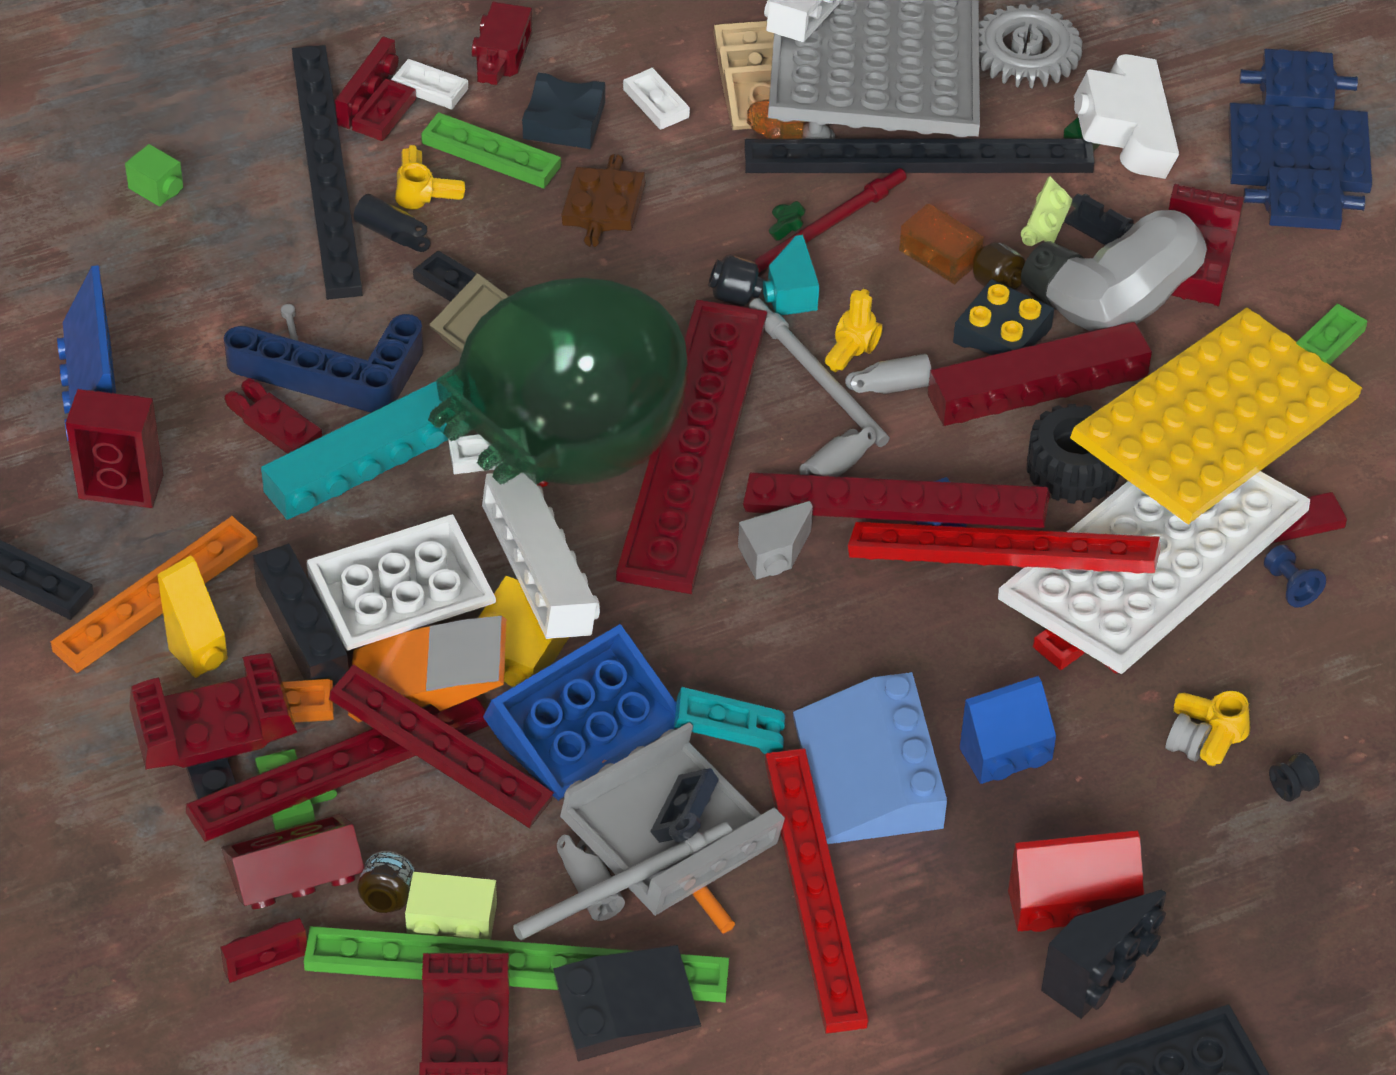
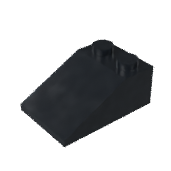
M678 945L597 956L553 968L556 986L578 1062L701 1027Z

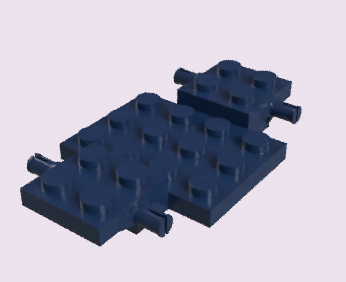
M1264 49L1261 71L1241 69L1239 78L1240 84H1260L1262 105L1230 103L1229 106L1230 184L1265 186V190L1244 188L1243 203L1264 204L1266 211L1269 213L1270 226L1340 230L1343 209L1362 211L1365 209V196L1344 195L1343 192L1370 193L1372 187L1368 112L1333 109L1336 90L1356 91L1358 77L1337 76L1333 68V53Z

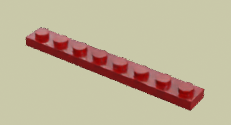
M855 522L848 543L849 558L903 560L907 562L925 561L945 564L964 563L983 566L1002 565L1021 568L1040 567L1059 570L1079 569L1098 572L1117 571L1137 574L1155 573L1161 550L1160 537L871 522Z
M797 749L765 753V766L774 806L785 817L781 837L825 1034L866 1029L868 1026V1016L806 750Z

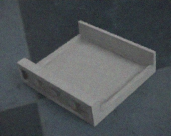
M690 722L676 730L670 729L666 731L658 740L646 747H637L628 757L619 762L606 764L592 777L584 781L578 780L571 784L564 794L560 815L615 874H618L680 844V842H675L674 840L659 843L650 831L678 775L708 768L713 770L719 781L711 795L710 802L706 805L700 817L701 826L698 832L702 833L724 821L728 822L733 832L685 860L628 887L655 916L776 845L785 817L775 807L761 815L689 743L693 725Z

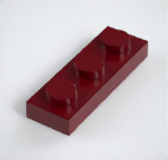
M383 36L335 99L338 126L350 129L352 126L351 120L385 78L387 79L389 75L395 73L399 63V58L396 55L395 40Z

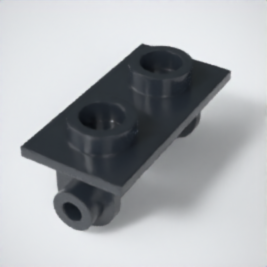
M1079 193L1074 196L1071 202V206L1075 207V209L1064 220V223L1104 245L1121 238L1134 225L1133 219L1126 218L1112 209L1104 212L1103 204L1090 198L1088 194L1080 195Z

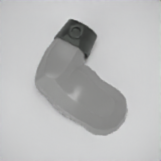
M1160 210L1142 217L1121 238L1101 248L1094 258H1084L1080 254L1051 241L1040 244L1027 258L1022 269L1021 281L1027 289L1046 305L1055 308L1067 320L1090 332L1134 321L1138 324L1156 312L1182 282L1197 272L1204 263L1207 246L1202 232L1186 214L1175 210Z

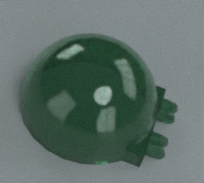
M590 278L552 280L527 287L501 300L477 322L466 339L459 365L436 380L439 400L442 402L439 406H435L432 409L428 421L436 428H440L446 423L443 434L450 441H455L474 429L488 444V448L484 449L479 455L477 464L484 471H489V469L495 466L492 477L500 485L508 483L509 480H512L521 473H524L536 485L541 481L564 485H583L613 479L642 464L663 444L681 414L688 386L689 372L686 342L676 320L659 302L638 289L609 280Z

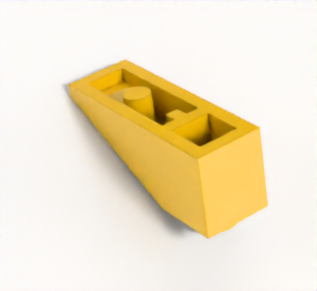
M190 555L160 572L157 576L168 649L194 678H197L205 672L219 667L222 662L228 659L224 631L197 563Z

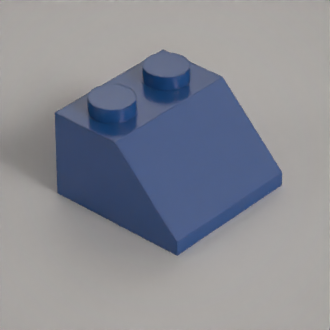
M1039 676L965 700L960 750L980 784L992 780H1003L1013 773L1030 767H1041L1053 759L1056 733L1043 684Z

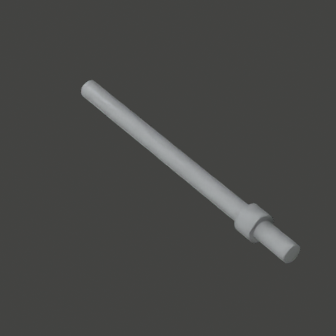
M760 298L754 299L750 303L749 308L767 311L765 331L773 339H778L861 429L866 427L874 429L876 433L875 444L878 447L886 445L890 439L887 433L788 329L789 324L779 313H773Z
M724 821L702 833L697 831L688 840L680 842L676 846L514 924V932L519 940H523L685 860L733 832L728 822Z

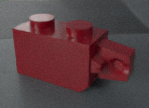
M492 2L488 15H482L480 37H474L472 44V57H477V82L497 85L502 76L511 77L519 73L532 36L531 7Z

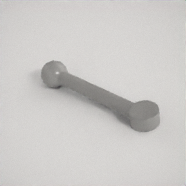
M285 304L281 307V316L287 321L290 339L298 341L293 319L295 307L292 304Z

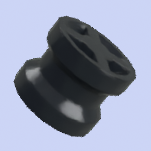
M1303 752L1293 754L1289 757L1287 763L1278 762L1271 766L1269 770V777L1273 788L1283 800L1288 802L1300 797L1301 791L1310 792L1320 784V777L1315 764Z

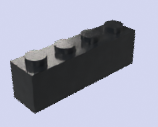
M288 543L253 555L256 586L304 680L330 679L333 681L334 687L349 670L347 653L292 547Z

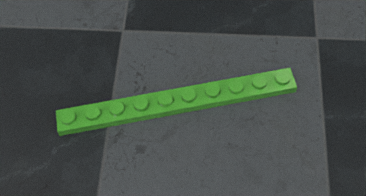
M310 926L304 957L305 971L422 980L423 953H509V986L558 990L553 968L592 957L631 952L632 950ZM681 954L693 999L697 1001L726 1003L729 958Z

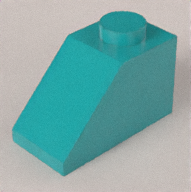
M803 235L795 236L769 265L768 281H763V294L766 303L771 302L774 313H779L781 316L818 310L819 283Z

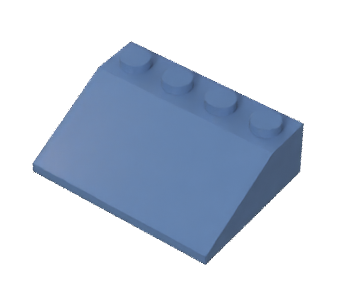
M912 672L870 678L793 712L800 748L806 750L827 844L944 829L947 797Z

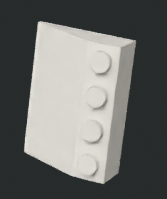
M453 514L307 560L308 580L338 638L347 651L496 603V597Z

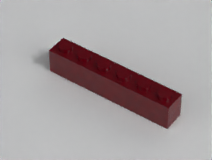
M1134 321L930 370L928 397L943 426L964 423L988 415H996L1021 407L1034 406L1038 403L1067 398L1075 394L1100 390L1108 386L1145 378L1149 373L1152 351Z

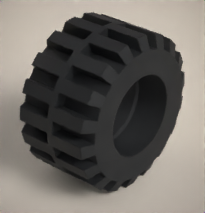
M1075 403L1067 404V407L1063 408L1058 405L1052 407V412H1043L1040 415V420H1035L1032 426L1027 456V473L1030 474V480L1033 485L1048 487L1049 493L1052 494L1051 498L1057 501L1062 498L1066 499L1067 503L1075 504L1076 500L1089 503L1093 497L1099 500L1105 497L1106 491L1111 492L1115 488V483L1119 480L1120 474L1070 438L1073 428L1096 412L1091 409L1092 406L1084 404L1083 407H1076Z

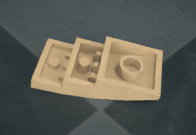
M767 21L714 25L713 33L719 70L732 130L801 125V121L783 122L778 119L768 118L774 33L766 31Z

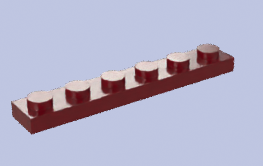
M353 664L331 689L329 700L526 827L530 828L552 801L554 792Z

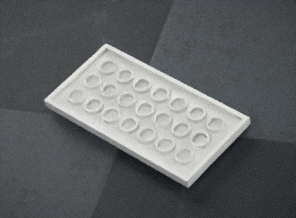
M1260 471L1190 524H1187L1138 487L1127 481L1067 532L1160 537L1161 550L1155 573L1137 574L1117 571L1098 572L1079 569L1059 570L1055 568L1024 567L999 588L998 599L1116 672L1123 674L1309 511L1310 499Z

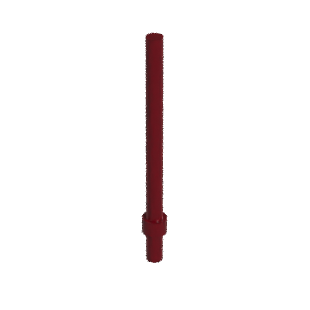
M898 168L882 179L876 178L864 186L862 192L754 259L753 262L757 263L759 267V273L769 267L795 236L803 235L805 243H808L871 202L877 203L887 197L889 190L907 179L904 170Z

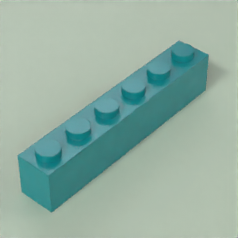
M451 373L262 466L261 473L264 493L286 520L301 513H306L313 507L333 497H338L345 491L365 481H370L377 475L397 465H402L409 459L429 449L438 447L441 443L447 441L448 438L470 431L473 427L479 425L478 399L454 373Z

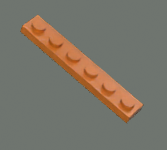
M233 516L229 517L50 641L52 652L76 673H79L163 614L157 574L191 555L197 563L204 583H207L257 548V536Z

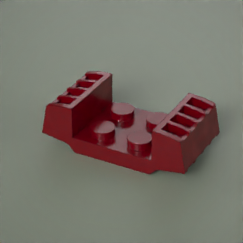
M1174 184L1168 210H1175L1186 214L1203 234L1207 250L1202 266L1194 275L1182 282L1171 296L1180 297L1183 300H1195L1198 303L1214 304V306L1219 307L1235 244L1244 197Z
M271 653L242 657L245 677L164 696L159 677L131 686L129 707L145 769L172 765L185 768L263 749L271 741L297 733L281 675Z
M423 953L422 1062L419 1064V1075H508L509 953Z

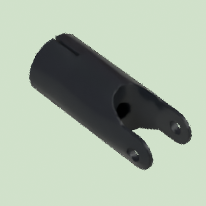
M369 193L365 194L357 203L354 210L355 222L415 251L425 252L430 248L431 243L429 239L424 237L428 228L424 223L415 219L414 216Z

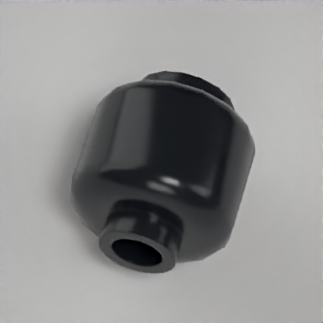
M729 254L722 261L716 260L708 287L713 288V295L716 299L743 307L749 303L751 297H759L764 278L758 277L759 267L757 263Z

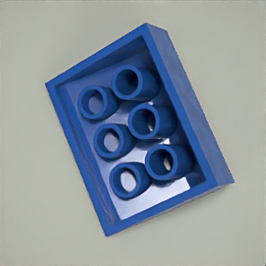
M99 265L91 266L63 320L64 337L57 338L59 359H66V364L59 365L62 387L69 386V391L62 392L65 414H68L77 389L116 394L111 340Z
M621 624L492 699L483 716L505 750L540 784L554 792L553 796L558 801L564 798L566 790L578 780L584 781L592 777L606 764H615L628 757L637 747H646L658 740L666 731L677 729L674 728L676 701Z

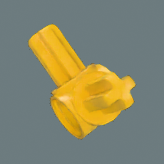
M410 145L409 148L402 150V166L397 171V188L395 193V200L400 206L407 209H419L425 203H430L431 197L456 200L464 198V181L433 178L432 172L422 164L421 150H417L415 145Z
M862 289L861 291L854 290L851 293L850 310H847L842 315L835 332L837 343L825 358V364L830 366V370L833 372L844 370L854 356H860L864 352L870 354L880 340L883 329L882 324L876 322V317L871 312L872 297L869 296L870 292L867 289Z
M1237 691L1222 692L1214 696L1212 700L1185 692L1178 693L1174 703V712L1176 714L1184 713L1191 718L1205 721L1212 726L1211 732L1200 751V758L1206 761L1209 766L1222 763L1230 745L1245 740L1250 733L1249 703L1247 698Z

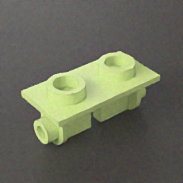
M1051 176L1047 178L1042 191L1038 193L1036 197L1037 202L1027 226L1021 231L1022 242L1027 246H1033L1043 240L1045 242H1055L1073 199Z

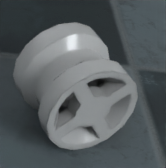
M1180 713L1169 733L1166 749L1171 752L1178 750L1184 752L1188 759L1196 762L1200 758V751L1211 732L1212 726L1205 722L1197 724L1191 721L1189 715Z

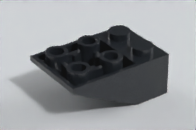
M1162 889L1074 917L1049 943L1041 991L1080 1019L1092 1008L1099 1009L1107 1000L1114 984L1117 981L1120 983L1125 982L1132 974L1136 961L1142 955L1146 957L1151 955L1158 946L1161 936L1158 935L1159 926L1166 916V912L1163 911L1166 892Z

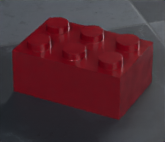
M77 389L65 423L78 499L153 508L164 475L153 398Z

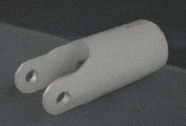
M927 354L880 361L862 371L849 373L845 379V384L849 389L858 393L874 391L883 394L929 386L930 370H932Z
M866 427L860 432L856 429H849L842 436L834 437L800 466V475L840 477L875 443L876 433L874 429Z
M562 835L557 842L558 853L578 893L612 877L604 862L583 840H580L576 847L569 835ZM618 892L588 907L587 910L592 919L597 921L607 920L622 910L625 900L621 893Z

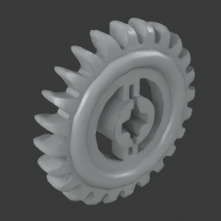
M1020 4L1019 8L1010 5L1006 6V11L996 9L994 10V15L987 14L979 22V62H981L982 71L991 67V78L996 77L999 71H1003V84L1007 82L1011 75H1014L1017 88L1023 77H1027L1031 89L1034 86L1036 77H1039L1042 85L1046 87L1049 74L1052 80L1058 83L1061 75L1069 77L1071 69L1075 70L1077 68L1078 61L1082 57L1081 48L1083 41L1079 37V31L1072 27L1073 23L1067 19L1063 20V15L1060 13L1051 14V9L1048 8L1039 10L1037 5H1032L1031 8H1027L1025 4ZM1013 32L1010 50L1005 46L1003 39L1006 35ZM1028 32H1031L1030 42L1027 44ZM1044 35L1051 42V47L1041 54Z

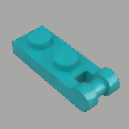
M681 687L677 695L674 728L678 729L690 722L693 725L692 732L757 747L764 754L783 751L784 738L780 732L785 727V714L782 711Z

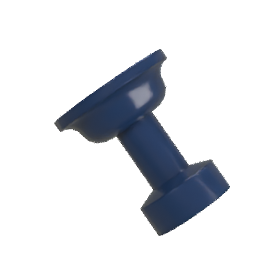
M1279 545L1266 555L1264 559L1265 568L1272 575H1283L1288 580L1285 598L1289 605L1297 608L1312 603L1325 588V574L1319 569L1299 570L1294 565L1296 561L1295 553L1287 545Z

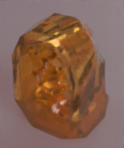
M769 99L757 101L751 104L747 110V124L750 125L751 129L758 134H763L767 139H802L803 121L783 122L778 119L768 118Z

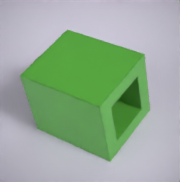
M150 144L125 162L128 189L159 207L171 197L176 196L184 188L181 163Z

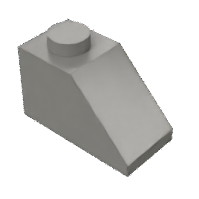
M810 501L739 522L738 548L756 580L770 575H778L792 568L811 532L813 506Z

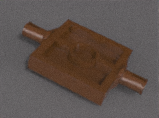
M615 154L610 155L606 169L576 167L561 214L563 226H576L587 229L584 243L591 247L592 242L593 247L599 244L601 232L632 231L646 184L645 172L622 171L621 166L624 159L619 154L616 155V159Z

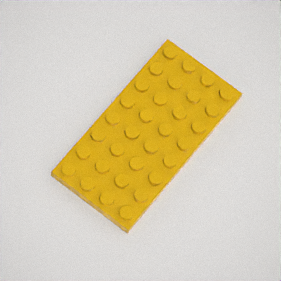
M1245 308L1073 428L1070 438L1178 518L1190 524L1358 399L1362 387L1328 363L1323 362L1315 353L1308 352L1297 345L1296 341L1288 334L1277 329L1259 314L1249 308Z

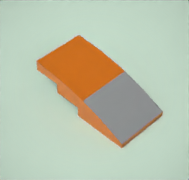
M503 616L466 619L404 632L353 650L352 665H356L421 708L431 704L439 711H443L504 685L507 619ZM348 712V716L358 723L362 721Z

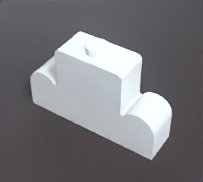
M1123 54L1117 58L1110 73L1091 69L1087 70L1074 95V110L1078 114L1083 139L1087 142L1123 148L1120 160L1128 170L1141 175L1166 179L1179 156V150L1157 61L1155 59Z

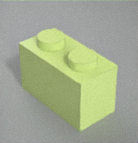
M413 872L405 911L407 934L491 940L497 906L496 880Z

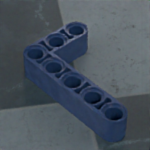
M410 314L398 315L390 321L368 360L247 326H237L229 329L224 335L227 368L234 374L372 413L396 401L422 357L423 334L422 324L418 317Z

